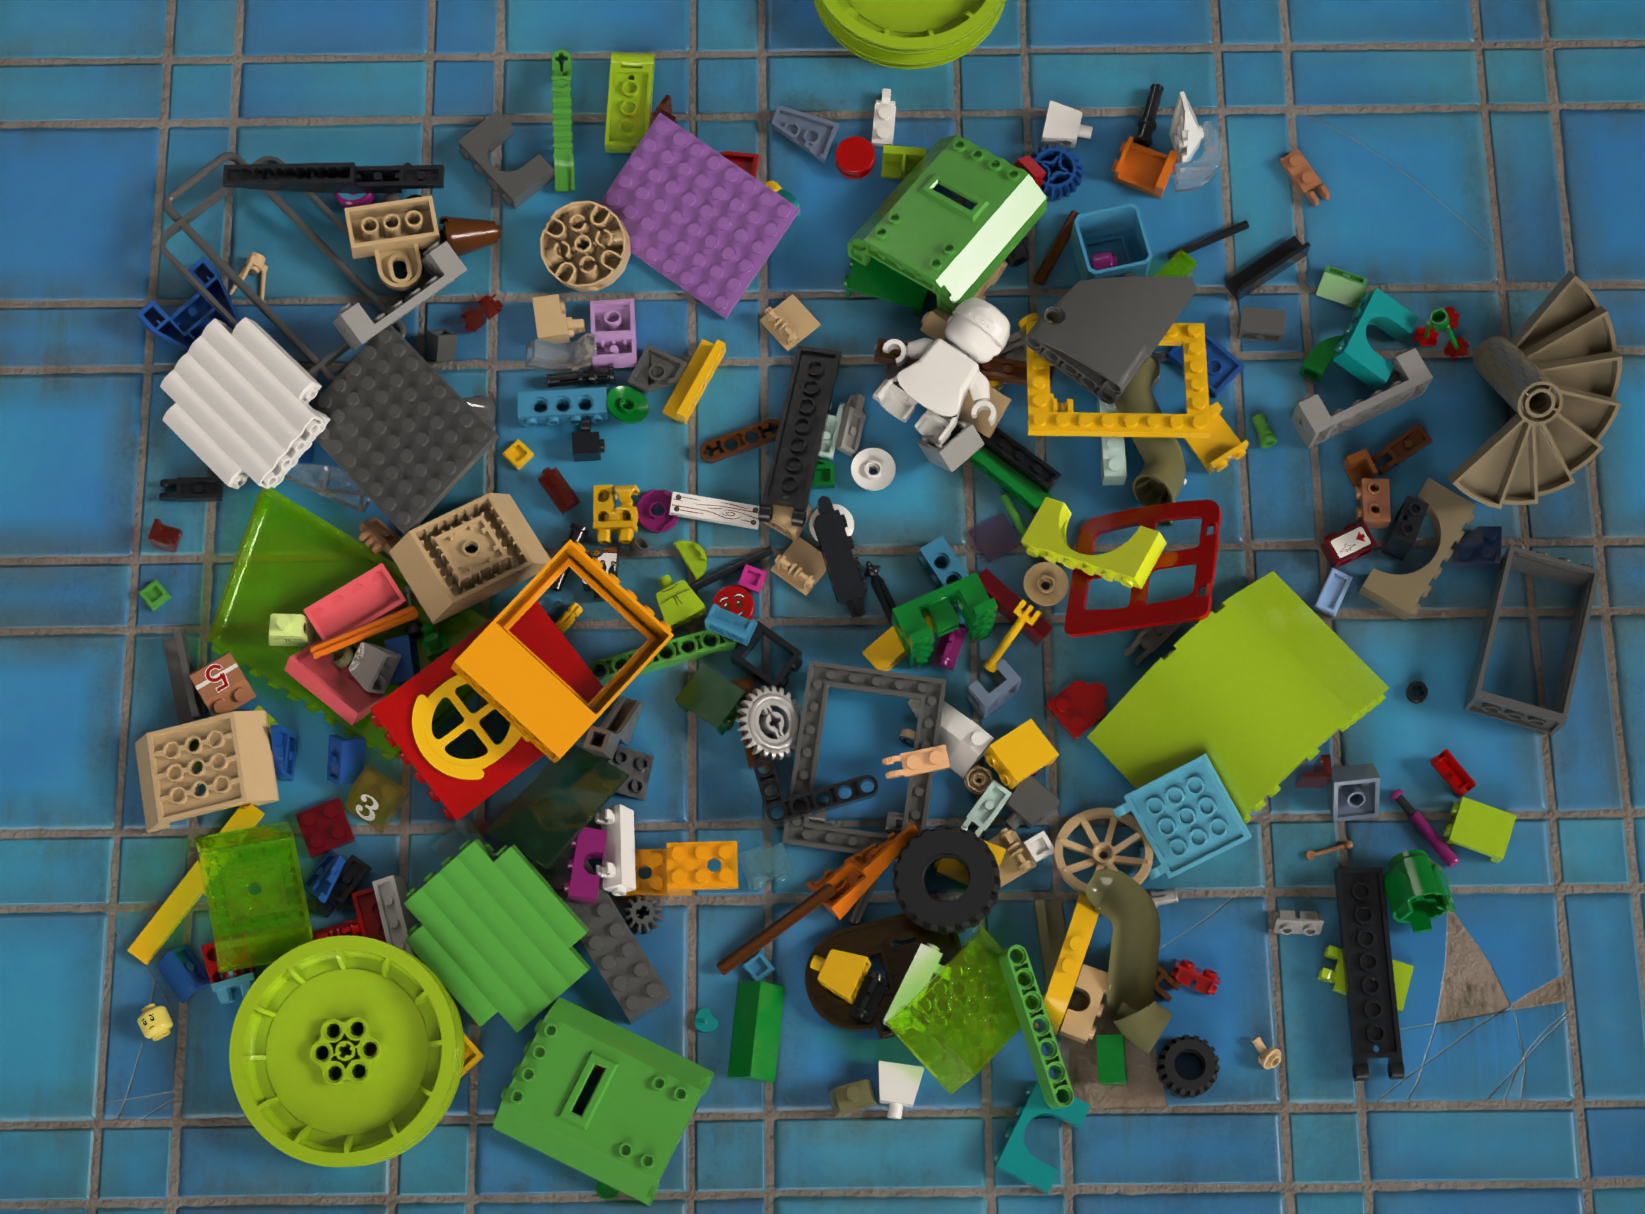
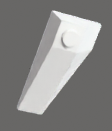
M1184 91L1179 93L1169 130L1173 150L1179 153L1177 157L1179 171L1186 168L1199 148L1201 139L1204 138L1203 128L1201 125H1198L1197 118Z
M910 699L908 705L918 719L920 700ZM944 701L938 746L946 745L950 769L963 779L966 772L972 769L984 756V752L994 742V738L975 722Z

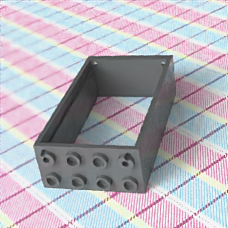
M1509 546L1501 557V568H1497L1463 710L1554 735L1566 724L1600 570L1594 569L1589 564L1579 565L1572 563L1567 558H1554L1546 552L1529 551L1524 546ZM1510 569L1580 589L1552 711L1481 691Z

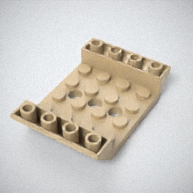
M264 710L232 711L149 732L135 742L145 824L148 833L170 828L171 822L248 803L260 806L279 801L267 714ZM198 739V749L191 751L190 745L192 741ZM201 762L203 768L200 773L195 774L193 771L194 765ZM204 784L206 791L202 796H198L196 793L197 788Z

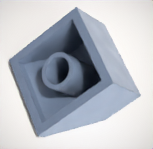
M1373 763L1327 768V792L1333 822L1379 817L1380 776Z

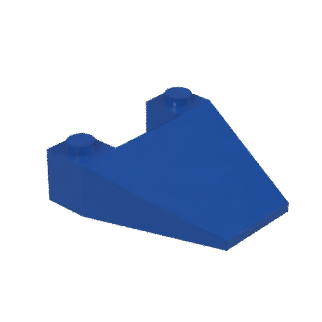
M202 257L188 271L239 323L241 320L219 273ZM199 292L170 317L154 300L136 314V318L152 335L188 352L192 343L202 335L205 327L215 318L226 323L234 330Z

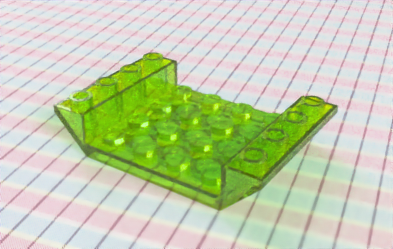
M982 926L964 942L966 945L907 1005L900 1007L885 1023L950 1095L976 1076L1021 1028L999 963V954L1003 949ZM1018 975V982L1023 986L1024 980ZM1040 991L1042 999H1044L1045 995ZM1026 998V1006L1031 1009V1002Z

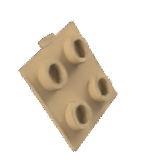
M794 294L773 309L768 307L764 311L766 315L759 320L787 352L821 326Z
M798 537L796 542L793 541L782 556L778 555L776 557L775 564L770 569L805 596L809 594L827 571L822 553L801 537Z
M1004 828L999 832V835L987 841L1006 849L999 867L1001 887L1037 867L1017 833L1007 828Z

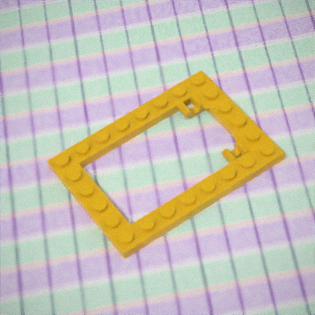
M1026 321V336L1037 321ZM1173 323L1158 344V346H1182L1186 414L1074 412L1073 399H1066V402L1059 403L1054 398V394L1050 393V363L1026 345L1028 436L1210 438L1211 420L1204 323Z

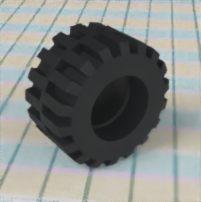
M1183 1035L1182 1037L1174 1038L1161 1050L1156 1062L1158 1063L1156 1073H1159L1160 1077L1158 1079L1160 1083L1163 1082L1165 1085L1163 1088L1166 1091L1170 1090L1172 1095H1179L1181 1098L1186 1099L1202 1095L1213 1086V1083L1217 1080L1220 1065L1217 1063L1219 1061L1218 1055L1215 1056L1213 1046L1209 1047L1207 1045L1208 1041L1205 1039L1202 1041L1196 1035L1193 1037ZM1188 1053L1198 1059L1201 1065V1073L1198 1078L1186 1080L1177 1074L1174 1061L1178 1055Z

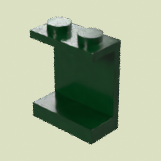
M702 664L676 697L675 701L680 709L686 713L690 710L713 725L718 733L723 736L726 731L731 730L734 726L735 719L740 714L737 710L745 708L740 702L747 700L745 697L747 693Z

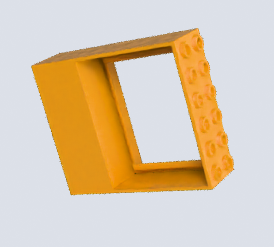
M571 539L454 661L451 667L455 673L553 763L562 758L674 636L671 633L672 628L666 622L658 621L650 607L647 605L642 606L637 601L638 597L631 590H625L619 585L620 580L614 574L605 572L602 569V563L595 557L591 559L585 553L586 549L577 541L573 542ZM568 567L647 638V641L589 703L509 631Z

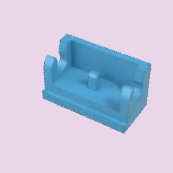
M717 604L712 605L704 621L705 629L748 646L758 624L756 620H749L720 608Z

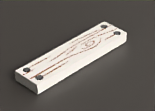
M673 492L669 515L758 530L760 506Z

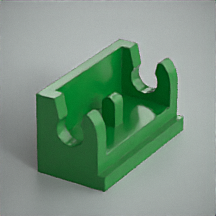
M1096 1035L1099 1084H1103V1086L1127 1085L1124 1035Z

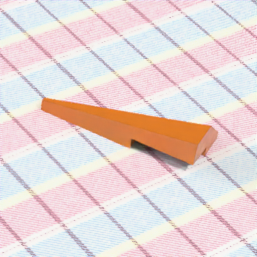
M910 822L904 831L897 835L894 832L889 834V839L878 846L875 843L844 860L845 864L833 872L829 869L824 872L825 876L816 882L810 880L805 885L812 893H815L821 887L830 883L835 889L836 894L823 903V905L830 913L841 920L898 856L900 850L905 848L908 844L907 841L915 836L919 830L915 824Z

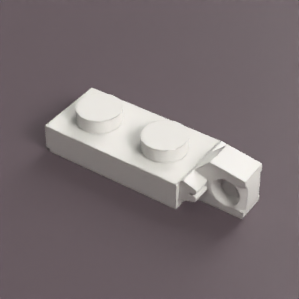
M883 88L882 100H876L871 142L874 147L893 145L896 101H890L891 89Z

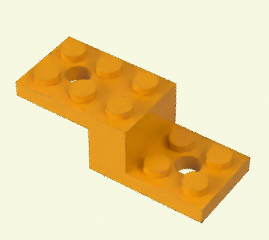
M737 841L666 843L667 849L635 850L636 890L627 892L622 898H636L638 894L640 897H645L646 894L650 895V897L693 896L692 890L738 889ZM711 860H718L721 863L718 871L713 872L708 869L707 865ZM644 867L650 868L652 875L648 879H642L638 875L640 869Z

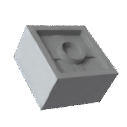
M958 418L957 425L952 430L951 437L944 446L939 442L933 444L926 436H922L921 440L917 442L930 463L949 472L955 471L985 444L973 424Z

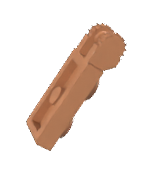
M1299 149L1280 159L1279 163L1313 207L1320 203L1313 190L1316 189L1324 200L1331 198L1327 187L1322 184L1321 179Z

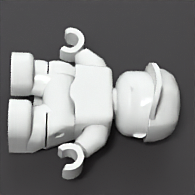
M972 297L964 300L952 312L953 315L948 318V325L945 329V337L948 343L940 338L935 341L929 338H921L908 342L907 346L898 339L888 340L883 345L882 350L885 353H889L893 349L901 351L900 356L895 358L897 367L903 365L909 356L910 359L919 360L900 371L897 376L888 380L876 396L879 404L891 415L905 423L915 411V406L918 403L927 408L926 413L915 424V429L922 436H926L933 444L939 442L944 446L951 437V432L957 425L964 401L969 393H971L973 402L976 403L972 408V419L977 418L981 410H987L991 413L988 418L990 426H993L997 420L996 409L989 402V381L980 372L977 363H987L994 356L998 355L1000 351H1003L1010 336V323L1000 310L979 298Z

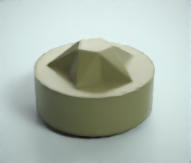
M347 646L334 651L331 656V662L339 668L346 667L353 658V649Z

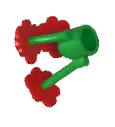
M1451 306L1432 311L1430 320L1426 321V326L1424 328L1418 327L1413 335V340L1420 343L1421 347H1426L1427 345L1433 347L1437 344L1439 336L1438 332L1434 331V329L1446 331L1450 341L1444 349V354L1452 359L1466 355L1468 352L1467 348L1469 347V343L1463 337L1455 339L1451 329L1454 330L1459 326L1457 320L1460 318L1459 313L1455 312Z

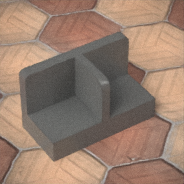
M1243 306L1237 339L1281 343L1285 335L1286 311Z

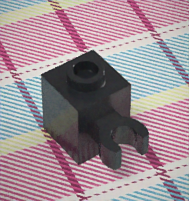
M581 419V433H572V451L575 462L601 460V453L605 452V441L600 439L599 432H591L590 419Z

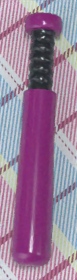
M1401 789L1396 790L1390 795V799L1392 801L1395 800L1405 813L1408 814L1409 820L1443 862L1450 868L1454 867L1459 862L1458 856L1423 816L1415 811L1402 795L1403 791Z

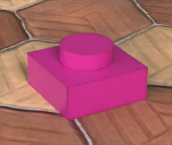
M746 564L738 586L759 594L767 572Z

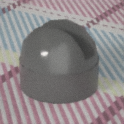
M636 536L630 543L629 549L630 552L633 551L635 553V556H642L648 551L649 544L644 538Z

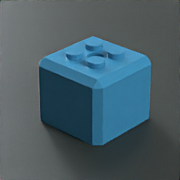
M1130 203L1078 214L1074 220L1070 244L1081 281L1101 279L1109 276L1112 278L1124 277V273L1128 272L1137 274V277L1148 275L1153 256L1139 208L1136 205ZM1110 251L1113 256L1116 255L1118 266L1097 271L1090 267V256L1093 253Z

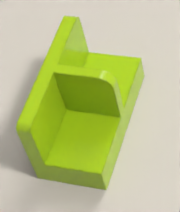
M883 145L881 177L904 180L926 155L927 148Z

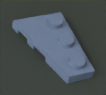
M778 105L771 122V127L826 164L839 129V123Z

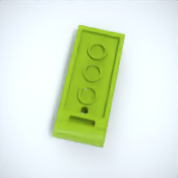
M611 52L604 143L606 153L632 154L651 126L655 54Z

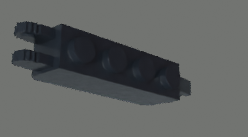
M822 495L818 499L819 501H817L819 515L816 516L813 523L815 534L836 601L846 605L852 619L858 618L866 614L864 597L866 596L865 592L868 591L865 579H860L858 573L861 570L858 557H853L851 549H854V543L851 535L847 536L845 528L848 527L845 515H840L839 509L834 510L828 496Z

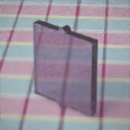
M1004 513L970 531V535L977 544V550H981L988 563L1022 545L1021 539L1015 532V526L1010 524Z

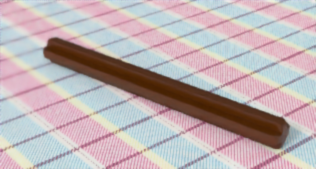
M827 883L716 965L722 975L728 974L836 894L833 886Z

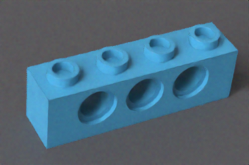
M607 388L517 392L519 423L526 427H534L537 424L555 426L566 422L576 425L581 423V419H590L592 423H602L604 420H609V410L606 404ZM584 404L591 405L587 410L580 409ZM562 405L568 406V409L565 411L558 410ZM538 407H546L544 412H536Z
M943 535L919 549L918 562L924 570L927 568L931 574L929 577L935 588L948 585L947 581L949 580L957 581L969 576ZM939 561L944 562L946 567L939 569L935 566V563ZM957 604L952 605L961 625L963 624L968 629Z

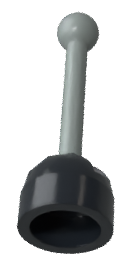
M409 586L403 588V593L406 595L409 607L412 606L410 595L412 590ZM415 619L411 620L406 626V635L411 636L413 639H419L424 636L421 631L422 623L415 621Z

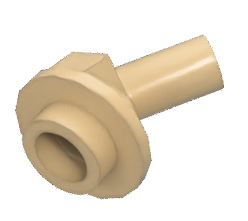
M1260 1036L1251 1040L1260 1054L1258 1057L1259 1063L1265 1069L1275 1068L1280 1063L1281 1051L1275 1047L1267 1049Z

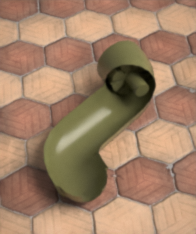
M1151 354L1147 361L1142 364L1123 393L1115 401L1118 413L1163 414L1152 393V390L1160 381L1161 374L1159 361L1154 354ZM1132 437L1144 460L1141 472L1132 483V491L1135 498L1144 507L1174 502L1184 486L1186 475L1184 455L1177 439Z
M1100 869L1095 871L1085 887L1089 902L1096 907L1095 911L1107 917L1113 926L1106 986L1107 1005L1112 1021L1120 1032L1132 1044L1149 1054L1173 1013L1157 1004L1154 999L1161 937L1160 919L1155 903L1146 890L1133 878L1120 870L1116 872L1110 869Z

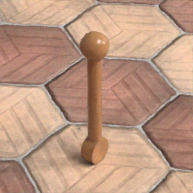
M1347 840L1344 844L1316 852L1309 850L1306 853V858L1313 860L1315 856L1344 848L1351 849L1353 843Z

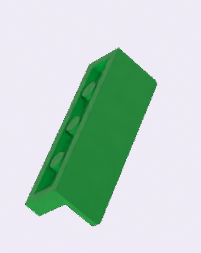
M984 446L967 459V461L1034 515L1038 512L1044 499L1052 497L1049 492H1045Z

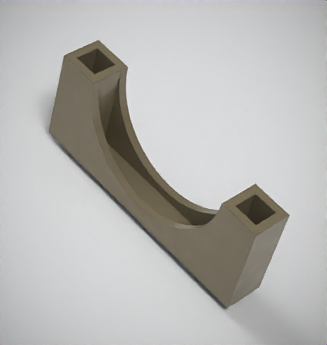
M1430 478L1427 479L1416 499L1429 504L1426 515L1433 524L1436 534V548L1432 560L1420 570L1408 574H1389L1373 568L1358 592L1405 621L1410 615L1415 616L1421 606L1417 602L1421 596L1426 598L1432 588L1429 585L1431 579L1436 580L1443 570L1440 564L1443 560L1447 562L1454 551L1451 549L1454 542L1458 544L1465 532L1461 530L1464 524L1469 526L1476 515L1472 512L1476 506L1475 504Z

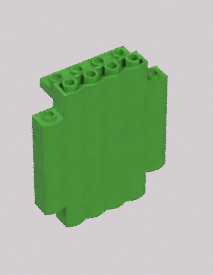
M479 839L473 842L467 840L458 848L461 851L459 855L455 858L451 855L441 863L443 867L441 871L437 874L435 871L431 872L423 879L426 883L420 889L414 887L405 895L408 900L403 904L422 924L420 927L417 923L407 932L409 937L405 942L438 977L446 989L480 1027L499 1012L518 1033L591 968L573 947L577 941L588 933L589 929L515 844L510 848L505 845L495 854L497 856V859H495L491 854L494 849L489 843L483 845Z

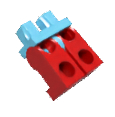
M245 933L224 939L225 942L220 940L201 946L212 991L217 994L220 1003L223 1005L235 1001L232 989L240 987L242 997L244 998L258 978L251 951L250 936Z

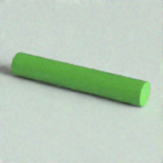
M1006 493L1000 499L1021 538H1023L1027 528L1011 498Z

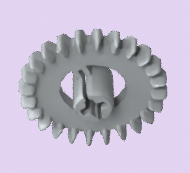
M772 685L769 688L762 686L760 689H753L752 693L745 696L747 700L740 702L745 708L737 710L738 713L743 715V717L736 719V722L743 723V726L738 728L737 731H745L740 740H749L745 748L754 746L753 755L761 751L760 757L768 756L772 760L776 758L777 761L782 760L783 757H790L791 753L796 752L801 720L799 712L802 710V707H796L797 699L791 700V693L787 692L784 694L783 688L776 690V687ZM771 707L777 708L784 715L786 721V729L784 734L782 731L784 727V719L780 713L773 712ZM772 734L774 739H771L766 735Z

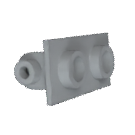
M1278 910V912L1273 913V921H1275L1273 933H1281L1283 935L1305 934L1307 936L1320 935L1324 920H1322L1321 914H1317V911H1299V918H1295V911Z

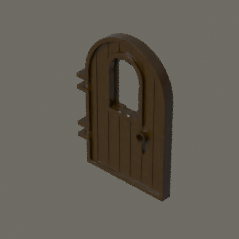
M905 913L847 927L831 933L815 947L809 957L805 972V985L809 1001L822 1019L830 1025L846 1031L863 1032L877 1029L879 1040L898 1036L897 1030L893 1028L882 1030L880 1021L884 1020L921 943L924 945L930 943L940 949L939 952L943 954L939 964L952 969L953 974L949 981L942 979L936 974L933 975L914 1014L915 1016L923 1017L932 1014L935 1026L953 1022L951 1009L976 1003V997L958 934L955 932L949 933V935H941L938 932H929L923 927L916 925ZM914 938L916 939V942L905 945L901 944L898 948L891 947V943L893 942L900 943L902 941ZM835 949L868 957V959L880 958L881 966H883L886 972L885 977L890 981L887 986L888 989L885 990L870 1024L849 1015L852 1004L835 998L830 990L820 984L817 980L820 972L810 968L811 961L815 955L826 959L830 950ZM944 1005L946 1014L937 1015L936 1006Z

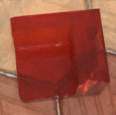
M155 519L148 540L155 548L175 553L183 532L180 529L163 525L161 520Z

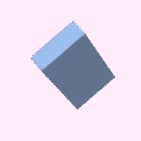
M1332 568L1313 609L1334 618L1353 577Z

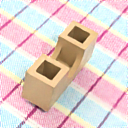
M1085 964L1082 965L1074 990L1086 996L1088 1008L1080 1012L1067 1009L1058 1033L1059 1035L1086 1044L1088 1038L1093 1039L1097 1026L1093 1025L1095 1017L1101 1016L1105 1005L1101 1003L1103 994L1107 995V972Z

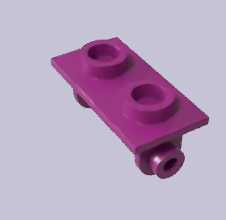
M961 623L958 624L959 629L940 637L931 663L932 665L951 671L954 670L967 629L961 627Z

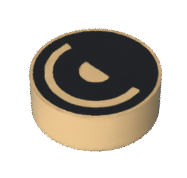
M903 729L898 738L902 743L914 748L916 732L911 729Z

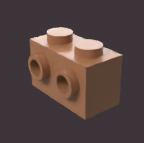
M1362 478L1359 485L1355 486V499H1358L1359 505L1355 511L1356 521H1359V523L1364 521L1367 528L1387 529L1391 522L1389 479Z

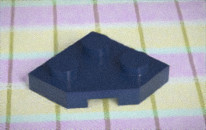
M1479 526L1461 539L1458 544L1456 543L1454 545V568H1501L1502 526Z

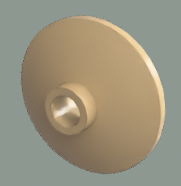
M1041 562L1033 565L1026 572L1023 587L1027 597L1034 603L1041 606H1052L1062 601L1066 596L1069 580L1067 574L1060 566L1051 562ZM1046 583L1050 588L1044 590L1041 585Z

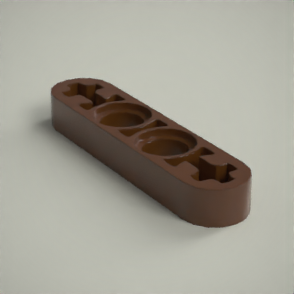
M768 419L707 441L700 447V457L703 462L712 464L776 441L780 422L776 419ZM770 426H773V428L776 429L775 434H772V432L769 431ZM760 429H762V432L764 433L765 438L763 439L761 437ZM748 433H755L758 439L751 443L746 441L745 436ZM728 440H734L737 443V447L733 450H728L724 444ZM718 444H721V450L723 452L721 454L720 450H718ZM710 448L711 451H714L712 457L706 454V449Z

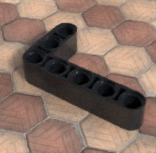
M762 756L754 763V771L766 814L769 820L776 825L874 797L878 792L877 780L871 775H863L784 798L773 760ZM762 763H769L771 765V770L766 774H762L758 770ZM866 781H870L874 784V789L871 792H864L861 789V785ZM775 785L778 789L777 793L774 796H767L765 794L767 786ZM842 788H849L852 794L849 798L842 799L838 795L839 791ZM821 794L829 797V802L823 806L816 803V798ZM797 801H804L807 806L804 811L797 812L794 810V804ZM776 807L784 810L783 816L779 819L771 816L772 810Z

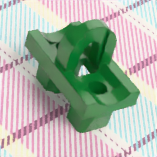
M432 623L421 627L424 636L420 637L426 656L429 662H434L446 653L449 647L441 629L436 630L435 625H432Z

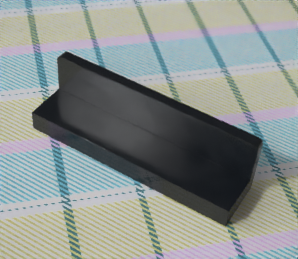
M1293 236L1225 281L1224 285L1234 298L1239 301L1307 256L1311 245L1309 242L1302 245Z

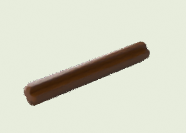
M1076 211L1070 212L1034 276L1036 284L1040 286L1045 284L1071 237L1074 220L1080 213Z

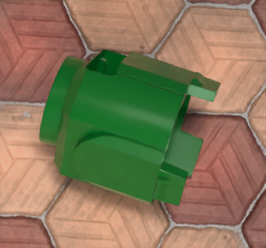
M1409 850L1399 853L1390 859L1388 863L1389 870L1384 873L1383 878L1388 903L1393 918L1397 922L1410 923L1414 933L1432 931L1430 920L1445 914L1447 911H1456L1454 899L1443 869L1428 857L1425 851Z

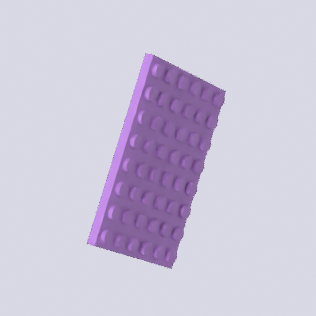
M662 113L658 114L599 202L600 205L607 207L623 222L630 237L631 253L725 319L728 318L801 210Z

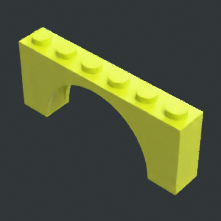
M1048 497L1044 499L1020 541L1025 547L1027 554L1035 558L1038 556L1043 557L1054 564L1056 562L1062 563L1072 570L1075 568L1080 569L1091 576L1094 574L1099 575L1109 582H1113V580L1118 581L1128 588L1136 587L1142 589L1167 544L1160 531L1140 526L1126 543L1115 550L1098 555L1081 554L1069 548L1067 544L1066 531L1072 513L1066 504Z

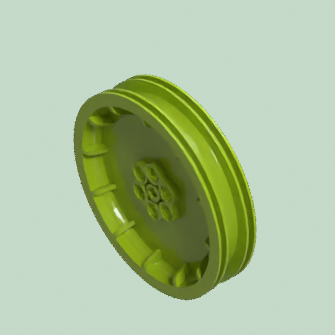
M813 0L818 16L829 33L843 47L858 57L889 68L925 69L954 61L977 47L997 24L1006 0Z
M345 935L321 938L300 945L282 955L262 972L248 990L238 1009L230 1038L229 1063L231 1079L237 1099L248 1120L270 1144L280 1151L300 1161L318 1166L358 1167L372 1165L394 1158L414 1147L443 1118L455 1097L462 1076L465 1055L464 1032L452 995L424 962L413 954L397 946L368 937ZM357 1023H362L364 1026L363 1033L357 1036L354 1033V1027ZM337 1024L340 1028V1033L337 1037L333 1038L330 1030L333 1025ZM370 1043H375L377 1047L376 1053L373 1056L367 1053V1047ZM322 1047H327L329 1051L328 1057L322 1060L319 1056V1051ZM345 1047H350L349 1050H352L351 1055H346L343 1052ZM362 1064L366 1069V1073L362 1078H358L356 1069ZM335 1067H339L342 1072L338 1080L332 1077V1071Z

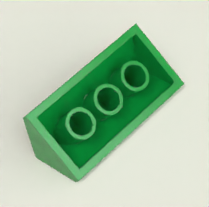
M763 981L738 982L727 1078L775 1083L785 987Z

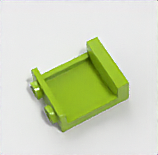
M1462 797L1458 802H1454L1450 810V815L1453 816L1451 824L1447 823L1443 836L1446 837L1445 842L1447 845L1453 843L1490 856L1489 861L1495 863L1503 860L1516 815L1466 797Z

